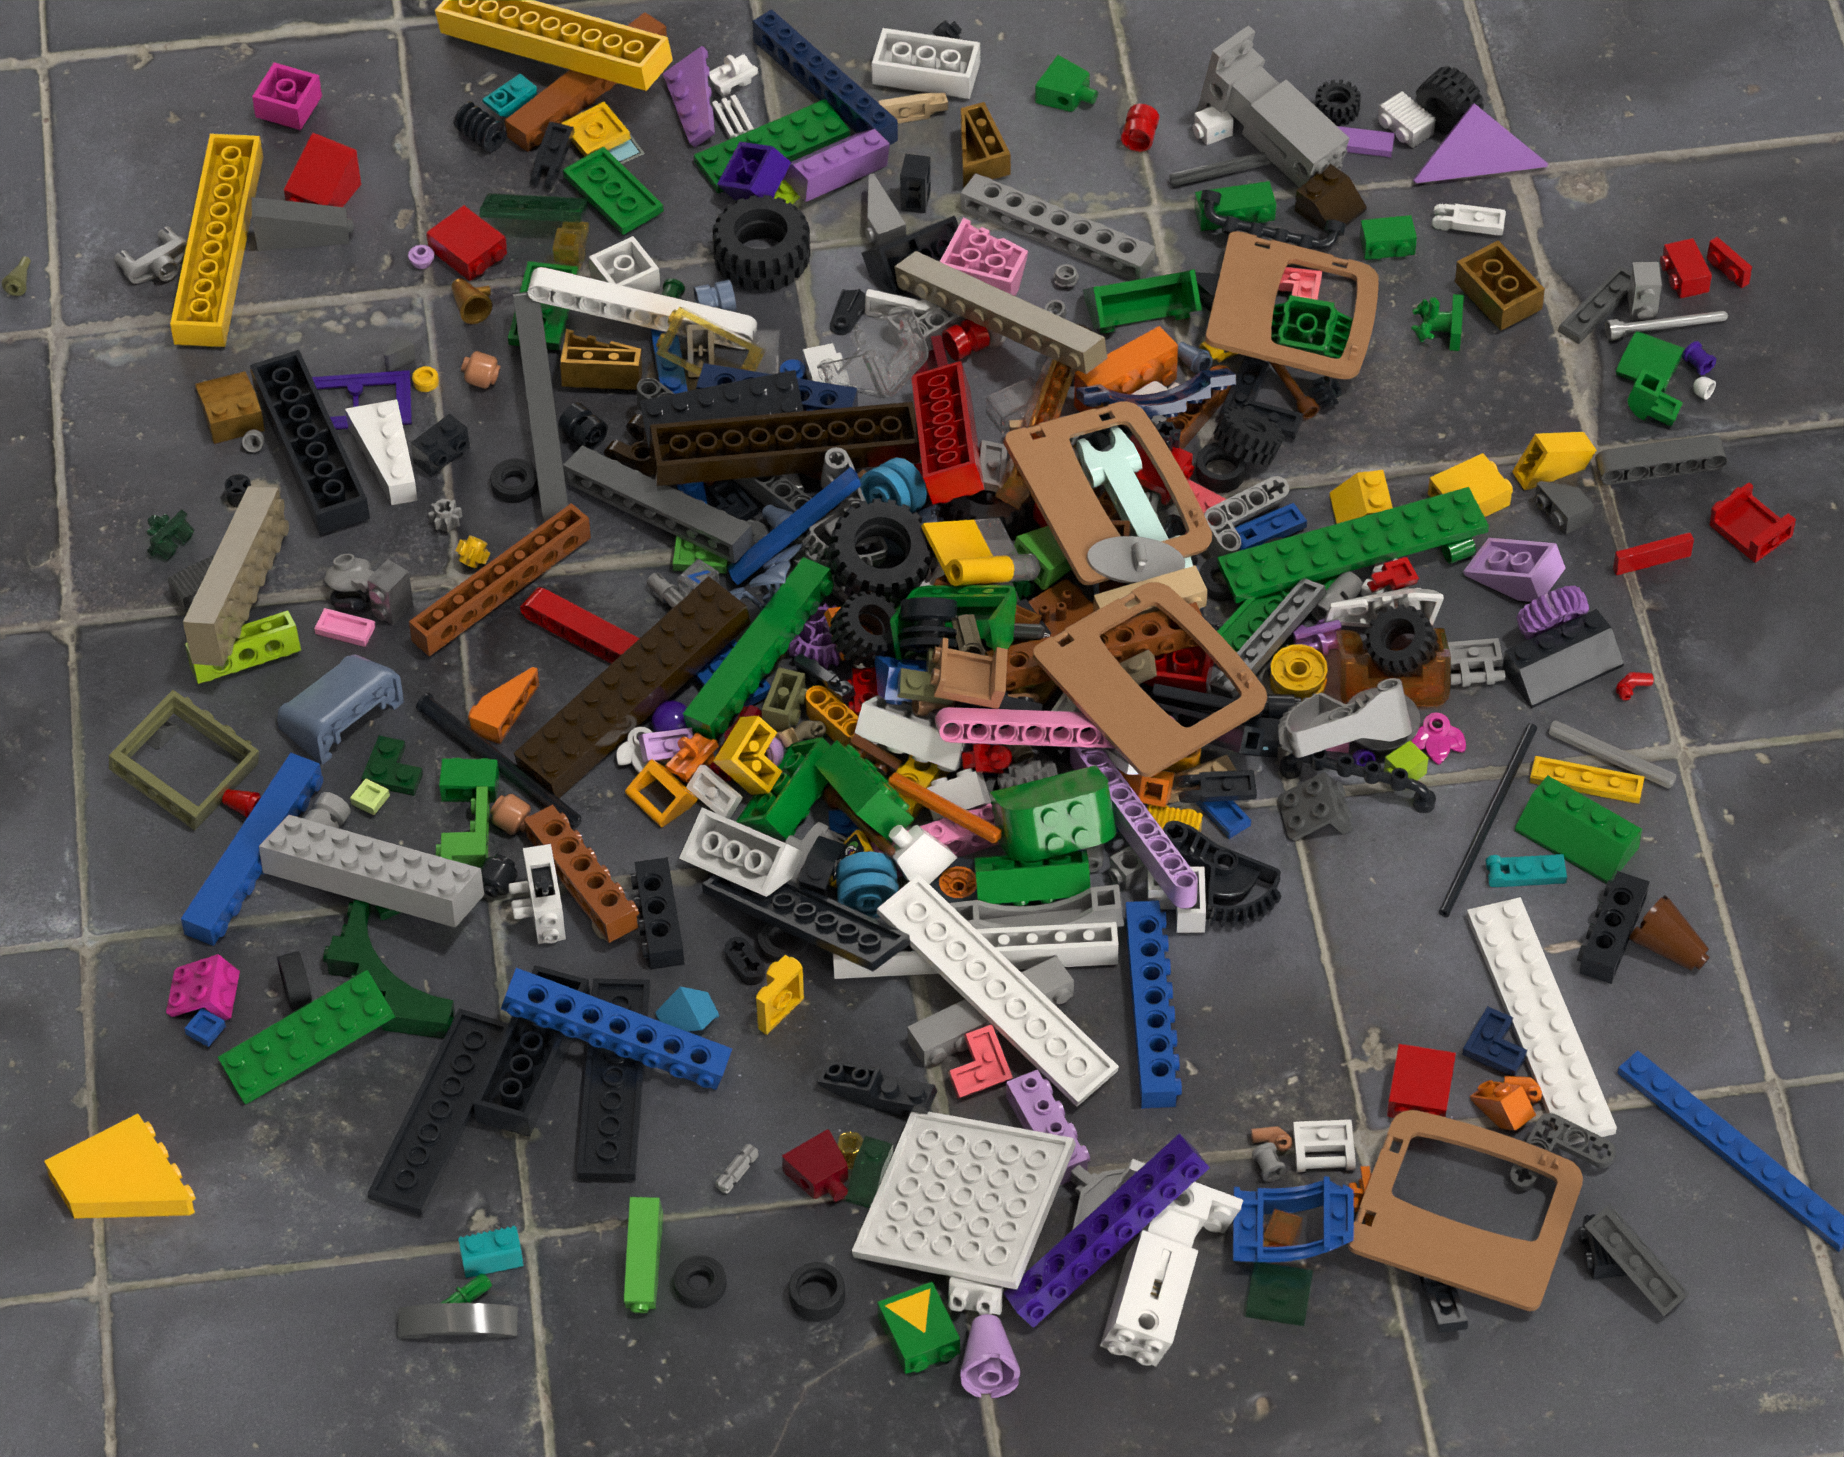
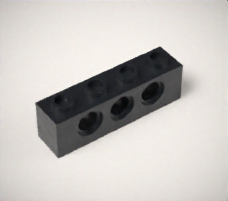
M668 857L634 862L635 873L630 874L632 890H638L639 896H634L635 905L639 913L642 912L643 918L638 919L640 936H646V942H641L643 958L649 959L651 969L685 965Z
M1617 871L1613 881L1608 880L1604 891L1606 900L1605 902L1600 901L1596 909L1595 918H1598L1596 924L1591 923L1587 931L1586 939L1589 940L1587 946L1581 945L1577 961L1581 962L1580 974L1612 984L1629 943V936L1636 926L1646 901L1650 881Z

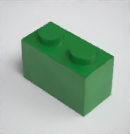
M1412 215L1361 220L1360 242L1364 259L1415 255L1417 236Z
M442 758L439 783L442 802H471V798H476L477 787L488 786L490 803L497 801L499 786L497 760L487 758Z

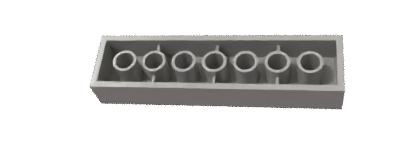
M288 815L259 846L263 873L455 928L484 896L481 868Z

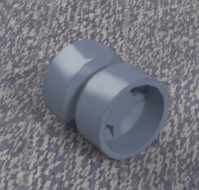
M730 280L715 282L713 287L706 284L693 288L695 303L736 312V301Z

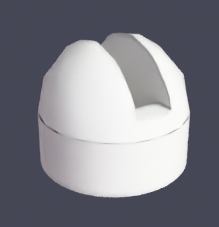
M1707 377L1698 378L1693 385L1695 394L1707 400L1712 395L1716 382Z

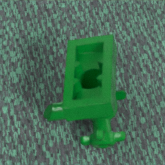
M1453 294L1450 312L1439 311L1440 303L1435 297H1431L1430 302L1423 299L1417 308L1412 310L1414 315L1420 314L1423 318L1421 326L1412 325L1411 327L1420 342L1427 338L1430 340L1434 339L1435 336L1430 331L1448 332L1450 334L1449 350L1460 351L1463 295Z

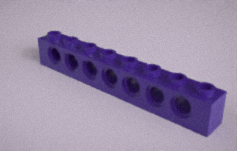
M1180 1133L1023 1274L1018 1289L1008 1288L1004 1292L1015 1311L1034 1328L1210 1168L1198 1151Z

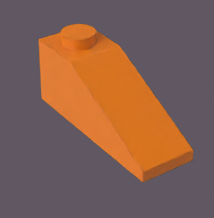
M532 667L483 696L477 706L474 705L469 712L468 720L470 721L471 729L481 737L501 744L539 687L538 669Z

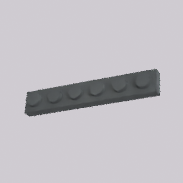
M1305 578L1301 579L1240 648L1237 654L1254 675L1327 594L1324 585ZM1222 671L1209 684L1211 692L1234 699L1239 694Z

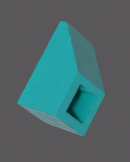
M519 74L483 98L482 101L499 116L510 117L537 96V87L523 75Z

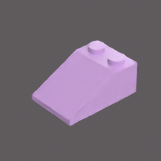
M1488 538L1463 572L1465 576L1519 601L1532 602V600L1539 598L1541 595L1547 594L1566 568L1556 543Z

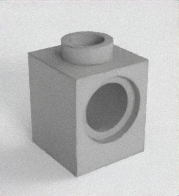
M1131 846L1110 857L1109 876L1125 892L1147 880L1148 869Z

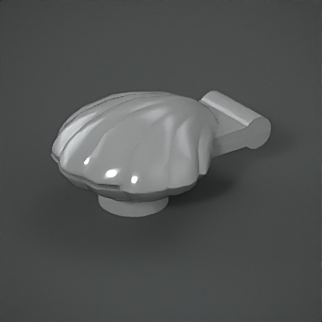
M342 554L336 557L333 561L334 565L326 571L325 584L336 591L343 592L360 589L363 592H367L369 590L367 579L374 573L368 560L354 557L352 554Z

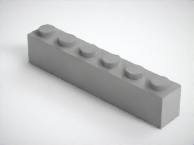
M1057 956L1021 972L1054 1005L1063 1004L1073 997L1074 980ZM964 999L908 1026V1044L922 1065L927 1067L931 1064L942 1062L946 1057L956 1052L967 1050L968 1046L964 1035L989 1026L991 1023ZM993 1026L995 1033H998L999 1031Z

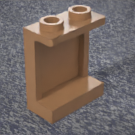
M942 638L939 647L935 646L932 653V663H936L930 679V684L934 685V697L999 709L1006 692L1008 649L997 647L993 657L949 649L948 638Z

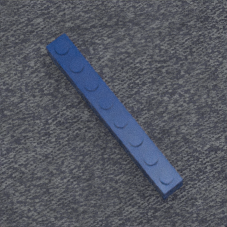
M293 753L289 754L181 917L184 935L212 946L215 945L219 937L225 935L228 923L233 916L238 915L242 902L247 895L253 892L259 876L264 874L259 851L260 844L288 815L299 817L301 812L307 810L310 798L315 791L320 790L323 784L320 763Z

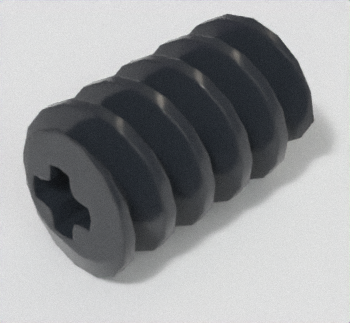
M472 101L465 102L454 117L453 123L455 128L473 142H476L480 147H483L487 152L498 150L507 138V132L503 130L502 122L496 121L495 117L489 116L488 112L482 111Z

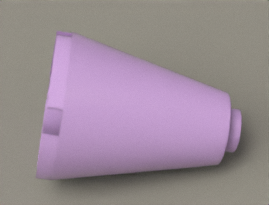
M989 1314L978 1316L973 1320L960 1372L962 1386L967 1392L977 1397H981L982 1393L991 1394V1398H998L1009 1394L1019 1384L1020 1368L1001 1320Z

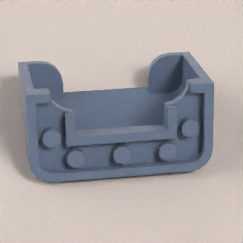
M359 655L346 656L340 664L279 708L277 716L278 727L323 765L332 758L329 749L333 742L339 744L341 742L340 733L376 705L383 710L387 704L395 710L404 703L400 676L391 668Z

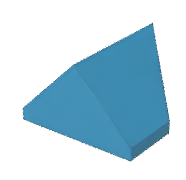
M681 986L655 1012L658 1021L687 1032L703 1030L713 1019L719 1017V1013L708 992Z

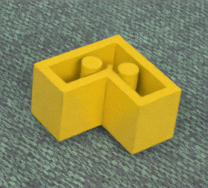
M759 716L740 717L713 760L714 763L751 795L770 793L783 772L764 755L777 732Z

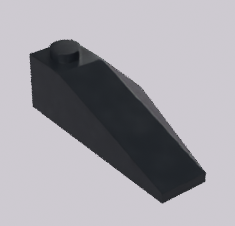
M955 215L861 252L869 276L889 294L899 296L908 292L898 287L895 266L915 251L940 261L959 227Z

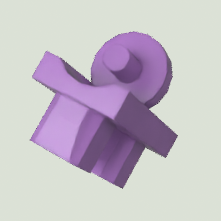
M1322 619L1315 626L1308 628L1299 625L1293 631V644L1313 647L1323 657L1328 656L1330 649L1343 646L1341 622L1335 620L1325 623L1324 619Z

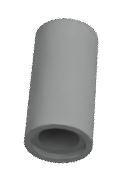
M1350 571L1340 574L1326 590L1327 594L1311 611L1313 617L1317 621L1325 619L1331 603L1356 598L1362 590L1363 583L1360 578Z

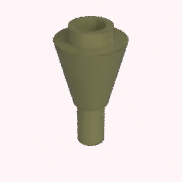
M23 256L18 266L3 278L2 287L8 294L20 296L26 292L27 269L31 263L30 258Z

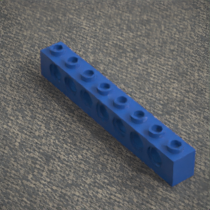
M1160 901L1126 902L1125 924L1141 1109L1176 1107V1096L1182 1095L1181 1078H1175V1071H1179V1054H1173V1047H1177V1031L1171 1030V1023H1175L1174 1006H1169L1168 1000L1173 999L1172 982H1167L1166 978L1167 975H1171L1170 958H1165L1164 952L1169 951L1168 935L1162 934V929L1166 928V912H1160Z
M518 968L515 969L501 1006V1010L506 1011L511 1016L528 1019L540 1027H549L560 1031L567 1037L579 1038L587 1041L594 1047H603L621 1057L640 1061L647 1067L659 1068L669 1072L674 1077L694 1081L704 1088L717 1090L732 1051L730 1047ZM530 999H536L540 1003H534ZM557 1009H562L566 1013H560ZM584 1019H589L593 1023H587ZM611 1029L618 1030L620 1034L612 1032ZM638 1039L645 1040L648 1044L641 1043ZM665 1049L672 1050L675 1054H670ZM692 1059H696L700 1061L702 1064H697L693 1062Z

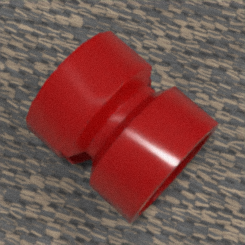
M1135 104L1129 108L1126 123L1121 134V141L1124 146L1138 152L1147 151L1151 148L1155 137V130L1160 119L1156 109L1147 104Z
M968 319L962 321L960 326L953 325L942 331V341L945 349L955 361L969 356L971 350L977 352L990 344L987 328Z

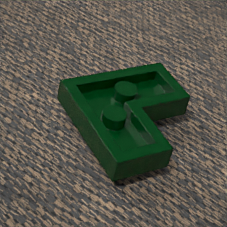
M378 736L361 781L363 782L365 779H368L389 789V791L415 796L423 776V770L420 767L400 763L406 748L405 741Z

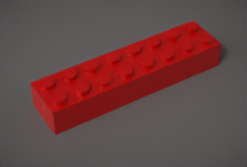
M958 361L911 375L923 478L932 504L947 503L954 498L964 495L971 496L984 490L971 390L962 362Z

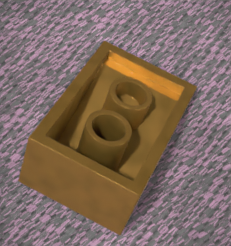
M246 371L195 384L214 444L244 437L245 433L250 430L265 431L261 408Z

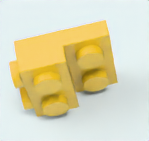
M786 955L778 962H773L766 972L767 986L762 987L756 996L758 1029L766 1035L804 999L803 967L797 959L789 958Z

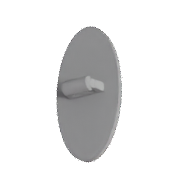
M1120 536L1108 538L1094 544L1086 556L1087 563L1095 572L1108 579L1127 584L1151 579L1184 569L1185 567L1184 557L1175 548L1163 542L1144 537Z

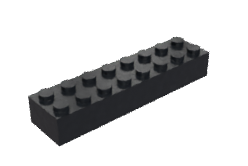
M300 350L251 364L250 371L253 386L319 534L321 535L370 519L367 497Z

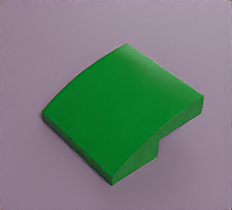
M1636 331L1616 369V375L1635 381L1643 367L1666 379L1661 390L1665 392L1673 372L1675 373L1685 348Z

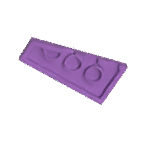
M703 46L663 73L689 143L694 147H697L715 134L713 108L710 106L709 101L712 95L707 78L710 76L709 67L706 65L708 50Z

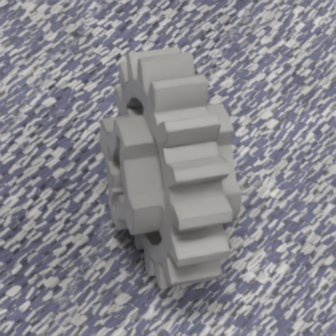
M1028 758L1009 765L1003 774H998L997 781L999 789H1004L1055 776L1058 773L1056 765L1052 760L1047 762L1046 760L1040 761Z

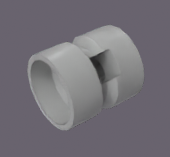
M323 792L319 795L312 806V810H309L304 819L339 829L350 815L351 810L349 805L339 796L330 792Z

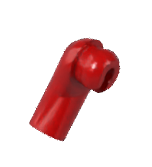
M1642 672L1628 673L1617 683L1616 693L1619 695V698L1629 700L1633 696V689L1636 686H1652L1654 681L1653 674Z

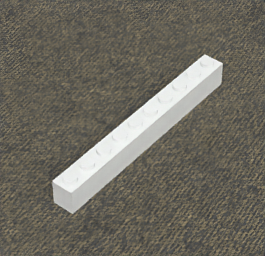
M1116 922L976 929L1017 969H1030L1055 956L1058 957L1064 967L1118 964ZM910 945L873 972L833 954L834 979L939 974Z

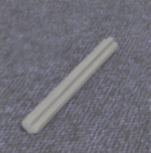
M1554 720L1550 725L1549 735L1639 776H1645L1644 778L1663 787L1671 789L1676 781V774L1564 723Z

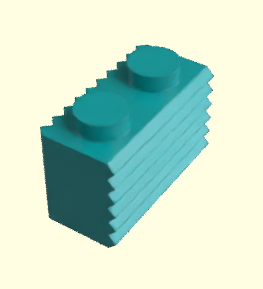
M514 1225L511 1228L507 1226L506 1229L489 1230L488 1233L484 1231L482 1234L478 1232L476 1235L460 1236L458 1239L465 1278L524 1266L517 1227Z

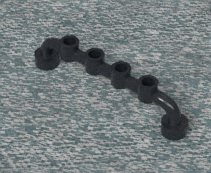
M1202 190L1200 202L1204 203L1206 217L1210 222L1223 226L1221 232L1227 235L1239 230L1255 235L1258 238L1264 236L1275 241L1289 242L1312 250V248L1326 249L1331 247L1336 242L1338 236H1343L1346 224L1337 220H1326L1324 231L1328 233V236L1325 239H1316L1307 234L1291 233L1282 228H1271L1257 222H1246L1232 216H1221L1215 212L1214 206L1220 205L1222 194L1212 190Z
M1326 750L1299 758L1291 753L1284 756L1280 761V774L1287 779H1295L1300 776L1303 762L1310 764L1311 768L1317 771L1327 768L1337 771L1341 777H1350L1351 775L1362 777L1368 784H1376L1378 782L1390 784L1391 788L1395 791L1413 790L1416 792L1413 799L1415 810L1420 813H1429L1435 808L1436 795L1434 792L1429 790L1422 782L1408 778V772L1403 768H1396L1392 773L1381 771V765L1376 761H1369L1364 767L1354 764V758L1348 754L1339 756L1338 760L1327 757Z

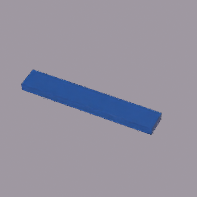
M852 467L847 469L747 550L736 563H731L727 568L732 580L737 585L741 584L857 490L862 483Z

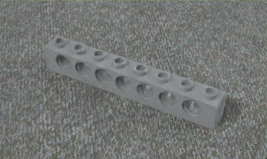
M975 173L961 192L962 211L1129 280L1144 279L1154 265L1155 246L1128 236L1123 232L1113 230L1101 223L1091 221L1079 214L1069 212L1057 205L1042 201L1035 196L998 183L988 177Z

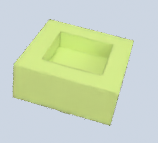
M365 779L350 797L351 804L375 815L389 798V789Z

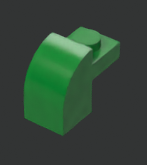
M1643 367L1628 396L1629 408L1643 421L1648 415L1672 426L1683 402L1661 392L1666 379Z

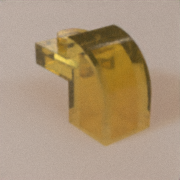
M564 220L562 228H557L553 244V255L556 263L583 264L590 229L589 222Z

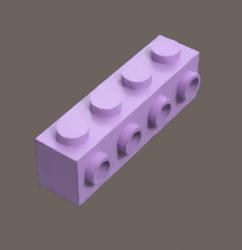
M1035 1070L1007 1081L1006 1098L1023 1129L1074 1138L1076 1146L1060 1183L1062 1185L1071 1181V1171L1078 1165L1086 1171L1088 1170L1090 1155L1084 1145L1080 1146L1077 1141L1078 1135L1074 1125L1067 1123L1061 1102L1059 1100L1055 1101L1053 1098L1050 1082L1047 1078L1043 1079L1039 1071Z

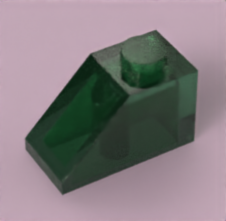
M865 1136L855 1158L846 1195L847 1202L867 1208L871 1207L893 1156L892 1143Z

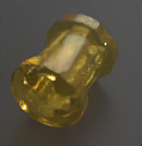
M850 1131L839 1136L838 1147L847 1162L848 1169H854L859 1167L864 1161V1152L862 1151L863 1138L860 1134Z

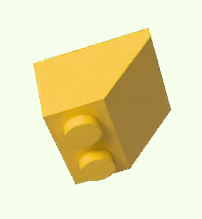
M1384 470L1358 472L1329 492L1336 524L1393 508Z

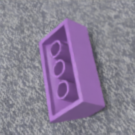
M875 129L856 133L791 162L783 180H786L793 187V190L807 202L886 167L890 143Z

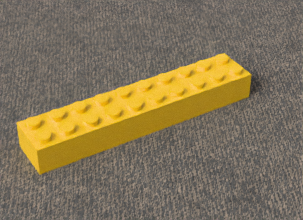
M443 0L435 9L439 29L442 34L644 91L650 88L673 61L668 37L535 0Z
M210 134L170 323L174 345L226 346L252 216L251 198L256 196L263 161L260 136Z

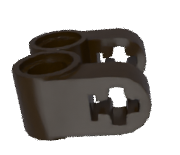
M635 414L626 424V429L632 437L639 441L629 446L621 441L613 440L605 448L604 455L650 477L654 474L651 452H649L643 416Z

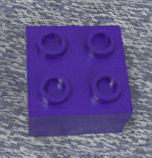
M739 142L717 185L735 201L742 198L747 200L749 196L757 195V197L771 195L774 198L791 162L773 146Z

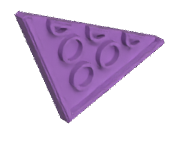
M1472 103L1412 181L1421 183L1547 167L1548 163L1476 104Z

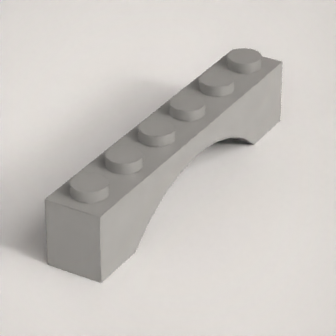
M1119 884L1091 887L1068 899L1036 906H1003L980 900L950 903L975 929L1116 922L1117 927L1124 926Z

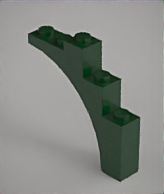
M354 899V902L350 901L347 913L349 918L348 924L343 925L341 936H332L330 946H326L324 950L323 961L327 963L329 975L351 977L352 979L368 970L395 1015V1018L382 1025L383 1031L444 1039L455 1017L453 1000L427 994L411 987L396 977L382 963L372 947L368 935L370 903Z

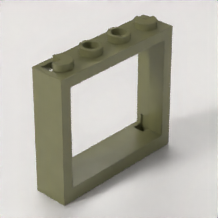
M172 690L109 755V770L195 831L222 803L224 792L227 789L234 790L258 765L259 750L251 745V741L243 740L236 735L230 726L222 725L215 720L209 711L201 710L195 706L189 697L184 698ZM173 714L241 761L199 806L192 803L131 759Z

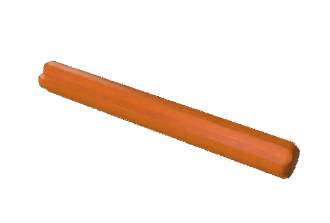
M897 772L889 777V784L896 791L994 844L1002 838V830L999 827Z

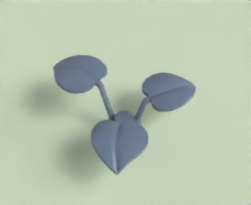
M800 543L781 550L762 566L763 569L768 570L755 577L749 583L750 587L766 585L769 593L762 598L763 604L748 591H745L744 587L729 592L739 600L748 598L762 611L780 588L779 583L785 584L786 574L791 566L788 560L799 550H802V544ZM771 584L775 585L776 591L773 590Z

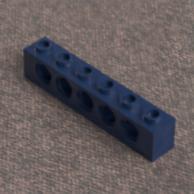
M704 363L696 389L772 374ZM797 378L803 411L858 406V389L855 387Z

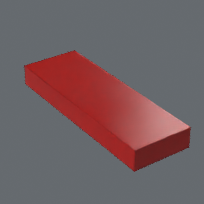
M1685 533L1616 551L1613 570L1617 576L1690 557L1694 538L1691 533Z

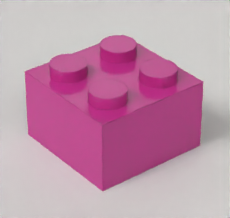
M273 63L252 96L255 117L301 130L322 97L319 75Z

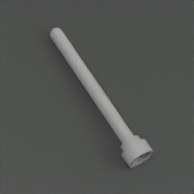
M1716 311L1624 323L1618 319L1606 321L1605 332L1608 341L1620 340L1625 334L1636 331L1642 332L1725 321L1728 318V314L1726 311Z

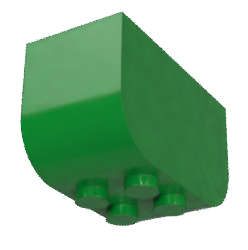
M1096 765L989 792L995 826L1002 830V838L998 840V844L1013 860L1025 862L1042 860L1103 844L1116 835L1108 779Z

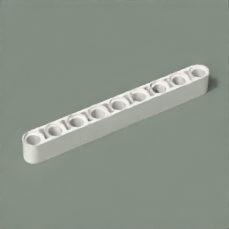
M540 267L533 270L528 287V296L536 302L687 337V325L713 324L714 343L732 348L749 349L752 347L755 338L757 322L751 316Z

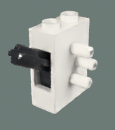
M551 844L523 848L527 881L510 883L509 892L511 895L529 892L530 898L511 902L514 919L534 918L538 944H552L566 940L562 904Z

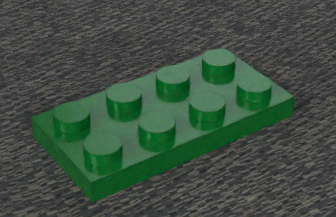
M605 147L563 169V177L622 235L664 212L663 204Z
M528 261L520 293L528 292L532 272L536 268H548L574 275H579V269L577 266ZM541 303L546 347L550 350H560L570 309ZM514 312L508 335V345L520 346L516 312Z

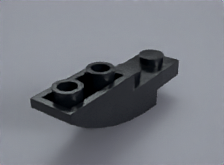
M831 1059L827 1060L817 1081L821 1087L845 1099L899 1116H904L906 1111L928 1114L938 1092L935 1084L882 1075L880 1068Z

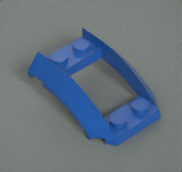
M1324 1177V1180L1313 1184L1290 1188H1258L1257 1191H1240V1187H1234L1233 1196L1242 1199L1243 1202L1239 1213L1233 1220V1261L1287 1262L1323 1254L1354 1240L1353 1189L1344 1184L1341 1187L1331 1182L1330 1177ZM1323 1206L1322 1240L1296 1246L1263 1247V1214L1294 1213Z

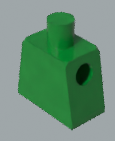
M1059 55L1056 56L1035 85V103L1069 112L1075 111L1081 101L1093 105L1098 97V91L1090 88L1089 72Z

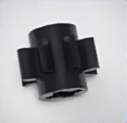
M945 20L932 31L935 36L962 40L959 36L962 29L955 21L949 24Z
M1324 376L1312 381L1314 387L1309 389V397L1313 398L1318 406L1321 405L1322 409H1326L1339 403L1337 398L1341 396L1342 391L1336 379L1332 378L1329 380L1328 376Z
M1159 421L1155 428L1169 450L1172 451L1173 447L1179 448L1181 430L1175 429L1173 422Z

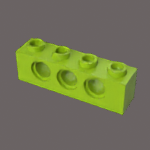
M289 611L244 624L241 628L240 637L236 638L233 645V652L228 656L224 666L192 664L188 643H185L190 669L198 684L301 651L296 624Z

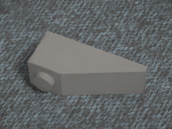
M873 173L869 175L868 228L865 229L868 241L878 246L905 235L906 223Z

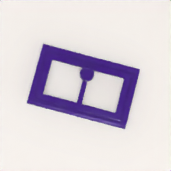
M410 370L312 377L317 389L347 387L348 393L353 396V407L359 406V395L363 392V386L396 384V399L402 424H412ZM346 416L330 417L336 430L348 429Z

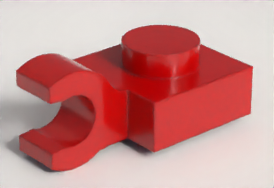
M1404 557L1384 563L1381 568L1382 572L1373 573L1371 575L1373 581L1367 582V585L1372 593L1382 590L1387 585H1390L1394 591L1417 584L1419 577L1408 558Z

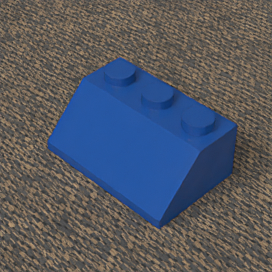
M875 656L878 694L886 700V703L892 705H902V701L912 702L911 699L897 697L898 673L901 668L926 672V660L907 658L896 660L895 657Z

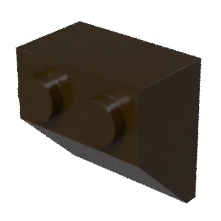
M1329 164L1325 171L1321 174L1317 173L1296 190L1295 212L1323 231L1326 220L1341 221L1348 226L1367 210L1366 204L1350 177L1332 164Z

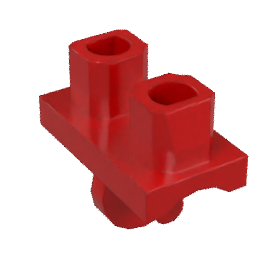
M973 744L974 751L962 752L963 768H972L979 773L1003 774V769L1007 768L1012 761L1011 751L1003 745Z

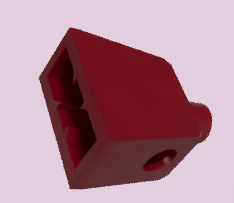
M829 1129L782 1155L783 1172L811 1198L818 1199L828 1193L834 1201H840L847 1195L848 1189L843 1183L848 1180V1165Z

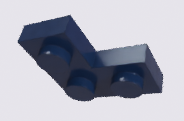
M1487 1006L1465 1044L1462 1055L1507 1075L1516 1076L1526 1058L1528 1050L1504 1040L1512 1026L1513 1017Z

